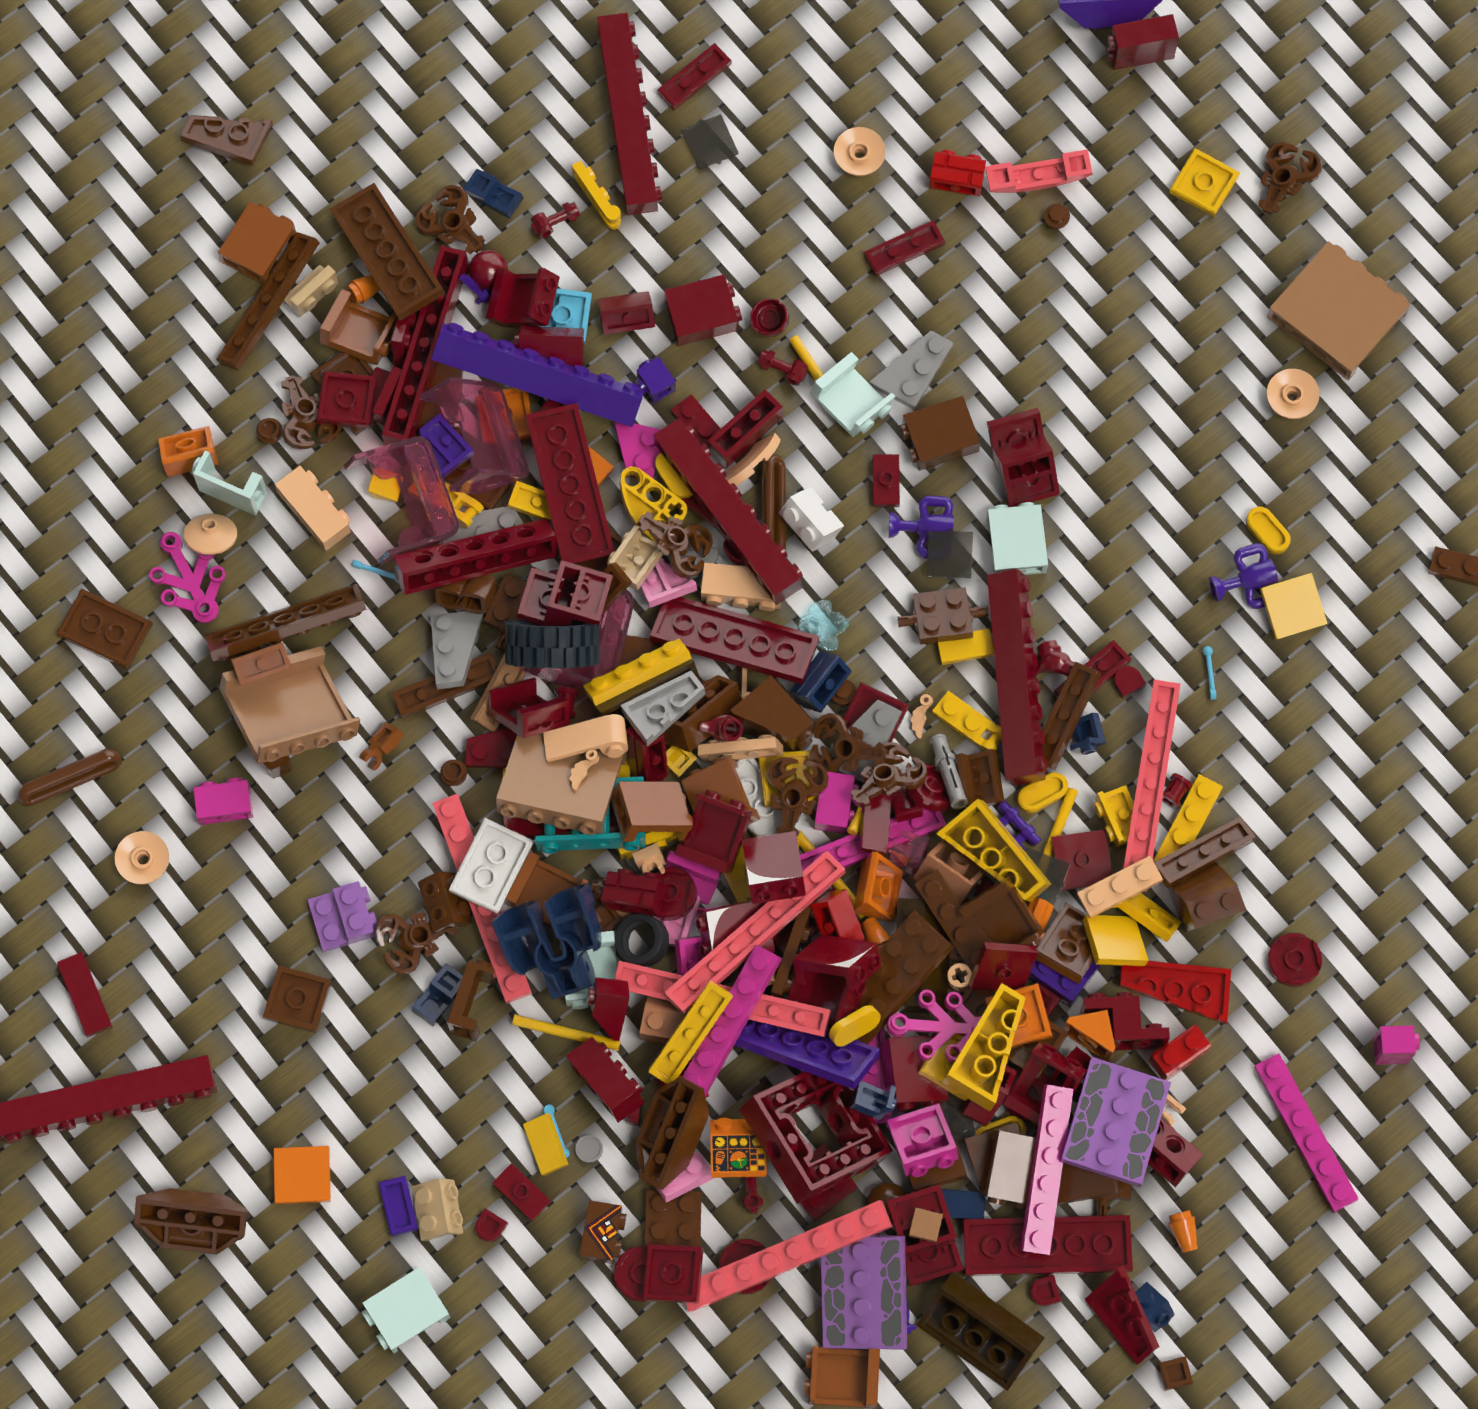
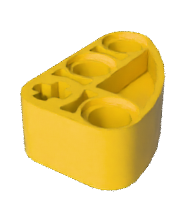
M628 467L623 470L619 483L621 499L626 514L633 526H637L639 518L645 515L647 511L652 513L653 520L667 523L670 511L678 508L680 511L679 515L675 514L673 517L684 522L687 506L682 499L637 467ZM632 475L638 478L639 484L629 486L625 483L624 479ZM650 491H655L660 495V500L651 502L647 499L646 494ZM648 530L641 533L642 536L656 541Z

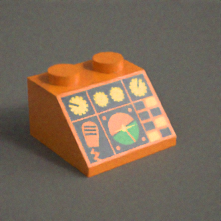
M729 1118L710 1120L711 1178L766 1177V1153L746 1120Z

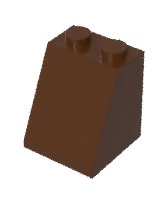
M772 676L768 677L730 710V715L741 722L743 733L757 739L761 735H772L781 742L783 750L787 752L804 751L813 742L811 738H813L814 722Z
M1217 862L1168 888L1184 932L1247 910L1237 883Z

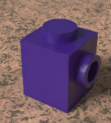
M660 357L654 360L648 359L639 365L635 383L641 390H644L643 394L647 393L653 404L676 391V382Z

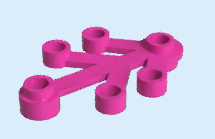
M175 532L165 533L160 539L161 548L164 553L172 556L183 578L167 574L161 567H154L150 571V579L156 585L165 584L191 593L194 601L178 597L175 591L167 589L161 594L162 603L166 607L175 606L191 611L198 622L210 623L214 621L219 613V607L215 599L221 583L226 579L225 570L221 566H214L210 569L209 576L211 582L204 596L200 586L209 561L213 559L214 555L203 556L198 553L199 558L192 573L181 551L183 544L180 536ZM169 538L175 539L173 545H167L166 541ZM217 571L222 572L220 578H214L213 574ZM161 572L163 576L160 579H154V574ZM173 595L174 599L171 602H166L165 597ZM205 605L210 607L206 613L200 611L201 607Z
M923 990L919 994L917 1002L920 1007L927 1009L937 1021L908 1019L904 1014L895 1013L886 1023L887 1032L893 1037H902L907 1031L938 1033L931 1041L922 1043L918 1048V1057L923 1061L931 1060L936 1050L954 1034L965 1035L957 1044H951L945 1050V1059L948 1062L954 1063L957 1057H952L949 1050H955L959 1055L981 1016L975 1017L962 1004V997L959 993L950 992L946 996L944 1004L947 1009L954 1010L964 1021V1023H957L935 1002V995L932 991ZM922 996H928L931 1002H924ZM949 998H955L958 1004H951ZM895 1020H901L904 1026L898 1027L895 1024ZM922 1048H928L931 1055H925L922 1052Z

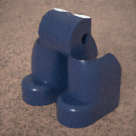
M589 883L563 890L544 902L556 938L560 939L563 953L555 955L543 924L545 916L539 900L510 908L492 920L502 952L513 971L523 976L526 972L538 967L543 973L552 999L594 986L596 977L587 950L593 949L594 952L600 949L602 936L598 917L593 906L595 898Z

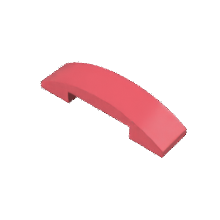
M1088 149L1062 153V158L1012 166L1011 162L985 166L990 192L995 193L1041 190L1075 182L1092 175Z

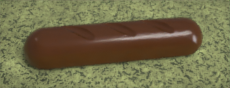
M772 454L767 461L763 460L761 524L765 523L772 533L771 539L776 545L780 543L786 551V521L779 514V511L786 503V465L781 456Z
M103 749L22 784L17 792L18 801L24 806L36 805L115 771L120 767L122 757L114 749Z

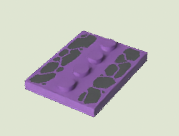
M1091 1057L1060 1162L1141 1187L1171 1082Z
M870 1236L821 1257L823 1348L907 1349L905 1236Z

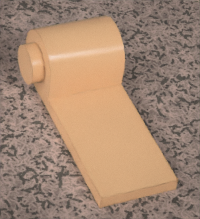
M606 715L543 733L547 762L585 753L590 749H600L604 755L610 758L621 757L628 750L625 719L620 715Z

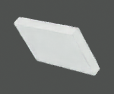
M754 758L738 760L736 771L750 806L757 809L760 820L748 825L747 830L754 837L778 834L776 828L783 825L782 810L764 807L759 763Z
M484 818L449 888V892L498 915L534 841Z

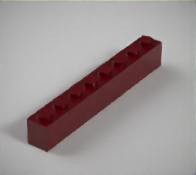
M628 12L597 16L627 216L657 212L658 202H662L660 186L655 187L654 178H658L657 163H651L650 154H655L653 138L648 139L647 131L651 130L649 115H644L643 107H647L645 91L640 92L639 84L643 83L642 69L636 68L635 60H640L638 44L633 45L632 37L636 36L634 21L629 22Z
M440 246L432 273L442 286L445 295L420 310L382 432L386 447L407 452L412 450L438 365L437 361L431 360L442 324L451 323L463 285L459 277L466 274L469 265L466 251Z
M678 418L655 433L653 437L656 448L664 456L774 604L778 605L802 589L803 574L795 563L793 565L789 563L786 559L788 555L780 543L777 545L771 539L772 533L767 525L758 522L755 518L757 514L754 508L749 503L745 505L740 498L742 494L734 483L729 484L725 478L727 475L723 467L719 463L715 465L710 459L712 455L704 443L700 445L695 439L697 436L691 425L688 423L685 425Z
M1018 569L989 574L987 575L1005 780L1017 786L1046 780L1045 771H1047L1048 765L1043 755L1042 745L1045 744V736L1040 725L1043 712L1038 703L1040 684L1036 678L1035 668L1038 667V660L1033 650V643L1036 637L1034 629L1031 627L1030 618L1033 616V608L1028 596L1031 584L1029 578Z
M208 1055L1 1102L0 1141H5L6 1144L17 1143L22 1140V1137L32 1135L35 1138L48 1135L50 1130L54 1129L69 1131L75 1129L76 1124L87 1122V1125H94L103 1122V1118L114 1116L115 1119L130 1116L132 1111L151 1112L158 1109V1105L168 1103V1106H177L185 1102L184 1099L195 1097L196 1100L210 1098L212 1096L211 1093L217 1092L211 1059Z

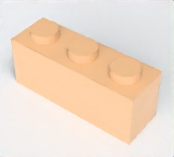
M298 466L275 484L277 493L323 549L327 551L351 533L348 524L351 520L342 509L338 511L333 506L335 501L327 490L321 491L316 485L318 480L310 470L305 472L301 466Z
M704 563L701 601H706V604L720 606L722 603H726L741 609L755 606L763 611L781 609V603L778 605L774 604L747 567Z

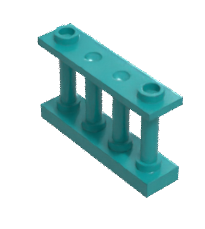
M644 777L617 778L615 788L618 782H644ZM608 807L603 823V834L586 835L581 831L572 830V835H555V826L544 823V836H536L537 851H542L546 854H554L560 850L615 848L636 851L646 847L645 832H638L633 842H623L621 833H610Z

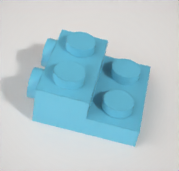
M557 288L548 326L540 327L584 328L585 345L592 293Z

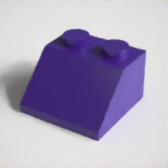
M1035 960L1028 980L1034 984L1039 983L1062 999L1061 1003L1071 1008L1101 965L1096 964L1094 960L1081 982L1077 984Z

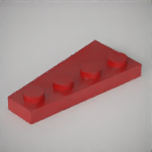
M1148 961L1145 966L1121 965L1119 987L1223 1024L1228 1022L1231 969Z

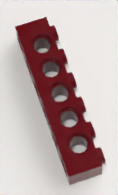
M544 518L393 556L396 579L403 593L407 595L558 557L556 535L547 519Z
M1076 1047L1066 1057L1077 1060L1086 1070L1091 1059L1079 1047ZM1055 1069L1049 1079L1057 1086L1062 1087L1067 1075ZM1085 1075L1072 1096V1099L1077 1103ZM1161 1119L1148 1164L1176 1188L1198 1163L1203 1154L1175 1131L1172 1126Z

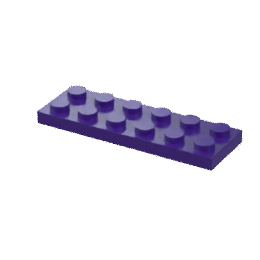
M749 1019L735 1043L737 1047L851 1089L856 1088L880 1055L879 1048L857 1040L842 1047L836 1046L829 1038V1030H827L826 1037H821Z

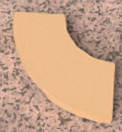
M776 433L755 443L742 460L728 469L725 478L730 485L734 483L738 486L755 473L753 468L762 460L767 461L772 456L781 440Z

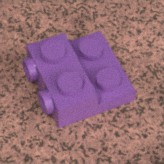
M359 881L334 888L333 892L308 899L323 952L376 937L374 928L377 926V920L374 911L369 913L366 903L371 902L366 886L361 888Z

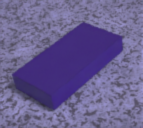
M406 1176L378 1182L391 1237L418 1231Z

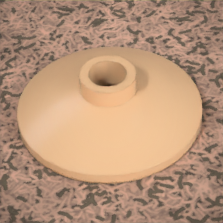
M854 127L848 129L838 137L834 145L836 163L844 172L850 175L866 176L872 174L880 168L885 159L886 149L882 138L869 128ZM861 152L864 154V157L857 158L855 154Z
M1282 370L1273 376L1267 387V400L1270 407L1284 418L1300 419L1306 417L1313 412L1319 401L1320 392L1317 382L1310 374L1303 370ZM1294 394L1297 399L1294 401L1289 400L1287 395Z
M219 514L200 515L192 519L184 530V540L191 550L205 555L222 553L231 548L237 539V528L233 521Z
M147 831L134 832L126 836L119 843L115 852V865L118 872L125 880L134 884L144 885L156 881L165 873L169 864V851L165 842L158 835ZM142 856L148 857L146 864H139V859Z

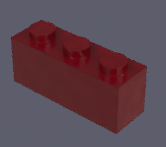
M764 389L708 440V449L711 455L727 469L783 418V406Z
M591 1036L567 1054L566 1058L576 1074L619 1123L644 1104L640 1095L643 1090L634 1078L629 1080L625 1076L628 1072L619 1060L613 1062L610 1058L612 1053L605 1043L601 1042L598 1044Z

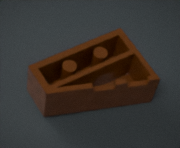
M717 675L701 683L704 686L705 695L663 732L665 743L691 752L707 739L710 734L699 731L698 724L704 721H711L721 715H730V710L742 700L737 682Z

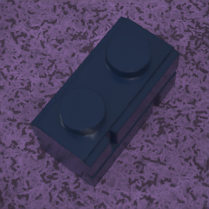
M820 650L810 664L803 685L795 683L789 692L803 708L821 713L826 707L827 702L832 699L852 670L838 655Z

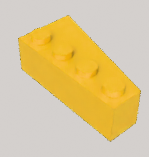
M977 799L936 833L962 854L977 863L982 869L997 878V880L1002 881L1009 876L1025 901L1031 902L1052 885L983 800Z
M1002 983L942 1082L988 1111H991L996 1104L1006 1063L1012 1048L1013 1038L1026 998Z

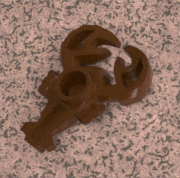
M1281 142L1274 144L1268 149L1265 161L1273 174L1270 175L1265 170L1263 172L1264 175H1262L1261 184L1269 187L1267 199L1259 200L1258 204L1264 213L1272 215L1273 212L1278 213L1280 207L1277 204L1286 195L1295 196L1303 187L1302 182L1312 183L1319 178L1322 172V162L1316 153L1307 150L1302 152V155L1307 157L1309 161L1305 162L1300 157L1299 162L1302 173H1299L1295 166L1283 165L1292 161L1295 157L1293 154L1286 155V153H1298L1297 147Z
M456 185L445 186L437 193L435 199L438 202L447 197L448 199L441 201L440 205L456 208L445 211L441 216L440 223L437 224L438 212L434 208L431 215L428 216L433 205L430 202L417 212V228L424 235L432 237L445 232L440 234L438 238L446 244H452L456 239L467 244L465 251L470 255L473 252H480L483 249L482 243L485 242V239L482 235L475 237L471 225L476 221V216L471 211V208H468L464 215L466 206L469 204L467 193Z
M293 375L286 377L285 381L281 382V388L289 390L290 403H282V410L285 416H292L284 425L282 437L285 443L292 448L299 450L309 449L315 446V442L303 439H312L308 432L314 430L317 425V408L319 407L320 395L316 393L308 397L307 393L300 386L303 383L302 377ZM321 424L317 431V437H321L324 432L327 435L319 440V444H327L335 440L341 431V426Z
M647 511L638 520V530L641 533L648 530L658 542L656 548L664 555L668 556L670 554V567L674 574L681 578H691L698 575L704 566V561L701 559L697 565H693L691 562H695L697 557L687 556L681 559V556L688 553L690 542L697 554L701 550L699 545L702 546V558H705L713 544L712 535L708 529L699 524H691L681 528L680 526L683 524V521L672 516L668 518L667 523L653 520L652 513Z
M828 713L816 721L814 738L819 739L824 729H826V733L822 736L823 740L829 739L837 732L839 734L832 742L835 758L823 745L820 748L822 757L819 755L818 744H814L810 751V761L820 763L827 772L835 773L839 771V767L845 761L847 762L843 766V770L855 771L859 767V760L872 759L875 766L882 764V761L886 760L887 750L884 749L885 744L878 742L873 747L871 744L862 741L864 732L853 726H849L851 732L849 734L846 727L847 722L841 715Z
M884 743V749L887 750V758L882 761V764L875 766L874 769L871 764H867V767L863 769L861 775L866 780L861 790L853 789L850 793L854 804L858 807H862V805L867 807L870 805L869 798L871 799L881 794L890 796L901 788L900 786L907 787L909 790L919 788L925 783L927 777L925 763L913 757L912 762L916 768H911L912 766L908 762L906 765V777H904L901 770L894 766V764H900L904 761L901 756L909 759V752L898 743Z
M781 757L772 762L767 774V779L771 786L781 793V796L775 793L771 795V807L776 810H782L783 825L777 827L776 832L779 834L796 831V836L798 837L800 831L795 828V825L798 823L801 813L811 814L816 803L813 799L808 801V798L821 794L828 787L829 777L826 769L820 763L804 761L803 765L812 768L814 771L813 774H810L808 770H803L804 776L811 786L807 787L800 778L793 779L786 784L784 781L795 774L797 770L794 767L791 770H786V767L791 764H798L799 762L791 757Z
M424 912L410 915L413 924H410L401 916L391 913L382 916L378 921L375 934L379 946L384 947V934L388 935L387 943L389 945L393 941L397 930L401 931L397 945L401 949L408 951L409 955L398 950H391V954L397 957L396 961L390 957L388 952H385L383 956L385 963L392 971L406 975L416 970L419 965L422 949H424L426 957L434 954L439 950L434 940H437L445 932L451 936L457 933L456 927L449 926L435 932L432 930L430 921L426 923Z

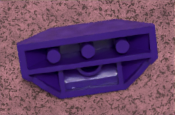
M1058 0L1059 8L1085 29H1101L1103 27H1112L1117 24L1142 20L1162 2V0Z

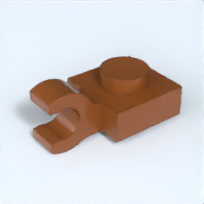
M384 722L369 739L368 742L371 745L361 752L359 758L367 762L372 757V761L367 766L374 771L377 770L382 763V754L388 755L390 751L394 750L404 734L397 727Z

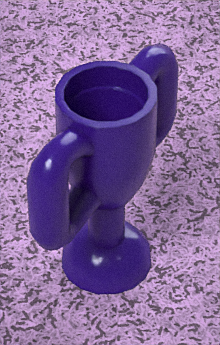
M945 496L923 497L919 502L920 518L918 521H901L899 516L890 512L889 538L897 536L899 531L917 532L920 535L917 543V552L920 557L925 559L947 558L951 553L950 541L953 540L954 515H952L953 503L951 499ZM926 507H945L942 515H929ZM928 539L941 541L943 549L925 548V544Z
M1254 543L1235 551L1233 559L1240 571L1238 577L1221 581L1220 578L1215 576L1209 577V586L1216 602L1222 600L1225 596V591L1241 587L1245 589L1246 602L1252 609L1265 607L1262 597L1253 598L1254 590L1277 584L1278 575L1273 561L1270 558L1268 559L1266 548L1262 544ZM1260 554L1259 562L1246 566L1242 561V558Z

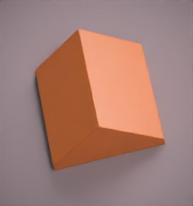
M209 426L158 439L161 459L167 477L191 472L195 460L198 457L201 458L204 451L210 453L214 466L219 464Z
M872 852L862 862L853 909L855 914L875 917L886 922H894L903 871L878 852Z
M1108 1011L1069 1017L1063 1029L1069 1033L1068 1037L1102 1060L1109 1062L1115 1050V1043Z

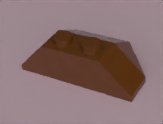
M680 1076L675 1081L658 1089L654 1094L636 1139V1150L640 1167L639 1178L659 1190H663L691 1162L709 1117L703 1087Z
M168 1188L136 1197L134 1224L142 1228L162 1248L217 1255L245 1237L247 1209L226 1195Z

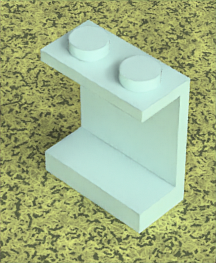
M851 352L816 380L809 394L852 437H855L860 432L866 433L874 425L873 421L876 418L880 417L883 419L892 410L891 404L895 395L890 393L886 398H883L854 369L859 359Z
M204 451L202 457H198L192 467L199 491L256 516L267 495L263 477L252 472L244 489L237 488L213 477L216 470L209 452Z
M1032 502L1019 504L1018 507L996 505L992 509H988L987 523L990 526L994 560L993 574L1018 569L1025 575L1047 573L1048 559L1041 504L1034 505Z
M614 931L601 932L602 941L600 949L594 952L593 949L587 950V953L591 959L595 977L615 979L618 966ZM589 988L565 995L566 1005L572 1006V1009L588 1008L587 993Z
M420 1267L363 1302L366 1308L362 1312L370 1327L374 1324L380 1331V1334L376 1336L384 1350L390 1347L393 1354L398 1351L397 1347L438 1321L442 1324L450 1319L449 1313Z

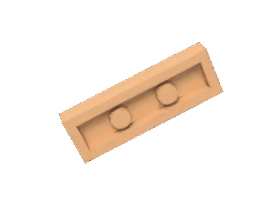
M761 735L758 739L750 740L739 737L730 742L709 740L707 744L698 745V756L705 763H712L720 757L743 760L783 756V745L772 735Z
M1148 856L1077 892V895L1089 918H1092L1163 882V878L1151 856Z

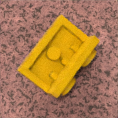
M1124 785L1107 793H1103V791L1097 793L1096 802L1093 804L1098 817L1103 816L1107 826L1104 829L1106 830L1108 840L1110 842L1114 841L1117 848L1127 844L1134 806L1127 786Z

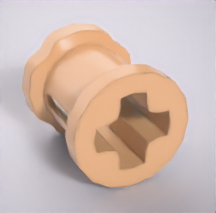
M955 964L948 971L949 985L959 993L965 992L969 987L972 972L967 965ZM961 973L962 976H965V982L960 983L956 980V974Z

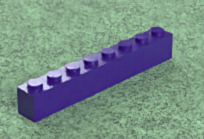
M455 323L442 324L431 360L565 405L578 403L580 410L633 427L644 392L638 385L631 382L623 384L615 381L612 376L607 374L597 375L591 373L589 369L580 365L573 367L564 364V361L557 357L546 358L540 356L533 349L525 348L522 350L516 348L509 341H496L490 339L485 333L478 331L472 333L463 330L462 326Z

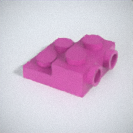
M939 1103L887 1120V1126L905 1176L912 1174L913 1177H921L930 1168L938 1166L941 1169L952 1166L954 1160H958L957 1147Z

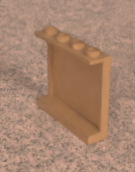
M1328 241L1272 304L1267 318L1349 381L1355 374L1358 366L1399 319L1407 315L1410 304L1404 295L1399 292L1395 293L1387 287V283L1382 278L1374 277L1361 262L1354 261L1347 256L1342 247L1333 245Z
M321 646L290 654L288 658L292 668L241 686L235 670L222 673L220 691L257 764L267 761L273 762L284 756L298 755L309 749L322 748L330 743L341 740L347 741L357 736L360 718L352 719L324 666L325 652Z
M543 733L527 738H522L517 734L496 797L497 813L509 818L527 819L537 824L554 825L559 829L577 830L586 835L603 834L604 819L621 766L625 765L627 752L621 757L610 758L604 755L600 749H596L599 755L598 763L588 768L587 776L581 781L577 791H574L569 780L572 775L571 769L575 768L576 763L587 760L586 752L547 762Z

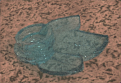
M820 600L812 604L808 615L800 619L798 630L818 635V646L821 649L836 650L839 649V641L836 636L843 633L848 628L850 622L844 615L832 612L830 600ZM808 624L814 625L816 629H810Z

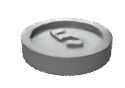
M585 1135L576 1143V1155L585 1163H594L602 1156L603 1145L596 1136Z

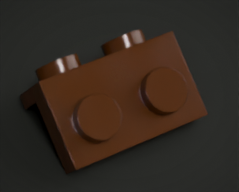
M989 749L971 755L963 753L956 755L957 763L955 766L968 800L966 807H969L977 799L983 800L988 807L1005 802L996 750Z
M438 871L418 881L432 930L435 932L449 926L466 927L472 924L470 908L465 899L449 892L456 873Z

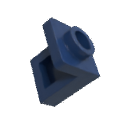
M1090 713L1082 716L1074 730L1076 743L1070 745V750L1081 752V755H1088L1096 752V747L1106 744L1099 714Z
M860 1081L854 1089L850 1108L880 1120L888 1112L891 1113L896 1105L897 1098L894 1097L896 1086L890 1085L887 1089L882 1090Z
M1148 1282L1135 1292L1154 1332L1166 1326L1171 1318L1174 1317L1175 1313L1168 1300Z

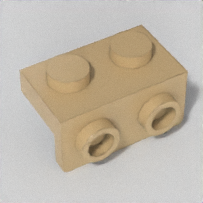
M319 265L288 293L284 302L301 318L306 312L312 310L319 300L334 290L338 284L336 272L329 265L326 268Z
M636 525L623 536L617 551L610 554L607 565L609 566L610 563L617 562L632 581L629 587L638 590L663 553L656 548L658 542L642 536L638 530L639 526Z
M438 1178L412 1186L421 1241H429L449 1234H463V1218L459 1210L458 1189L454 1180Z

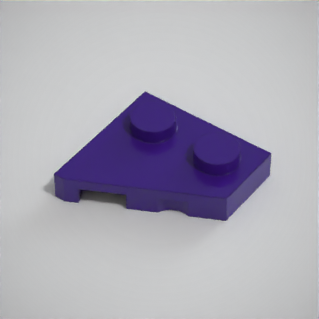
M440 413L419 429L434 485L474 455V450Z

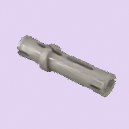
M944 734L935 735L930 739V745L935 755V766L940 770L951 807L953 809H961L968 804V800L955 766V755L950 752L946 736Z

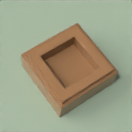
M915 1208L909 1236L936 1243L943 1214Z

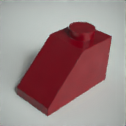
M596 977L593 988L588 989L587 1004H591L594 1019L614 1041H619L630 999L628 981Z

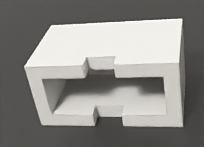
M809 487L791 496L779 511V514L813 552L832 542L844 525L831 510L827 512L824 509L822 499Z

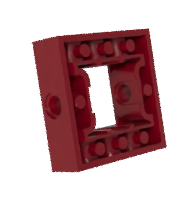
M803 1072L752 1096L739 1109L796 1204L879 1165L893 1152L873 1117L850 1108L854 1089L808 1072ZM815 1104L842 1148L833 1153L829 1151L819 1160L810 1163L809 1161L813 1157L812 1147L809 1143L806 1144L795 1126L797 1124L791 1115Z

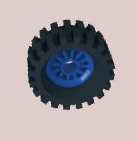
M522 619L505 622V664L523 666L525 668L559 669L581 668L600 663V623L597 626V624H589L576 619H572L570 626H542Z

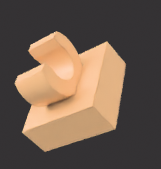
M657 843L632 853L641 874L656 868L660 870L661 874L665 873L663 865L667 863Z

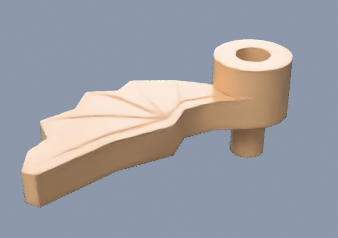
M742 668L741 698L743 700L751 693L747 692L746 668Z
M928 694L921 696L920 702L922 705L912 712L913 716L910 718L912 722L911 729L916 732V736L919 739H922L923 727L927 720L925 713L933 704V698Z
M588 750L586 752L587 760L576 763L575 768L571 769L572 775L569 780L574 791H577L581 781L587 776L588 768L598 763L599 755L596 750Z

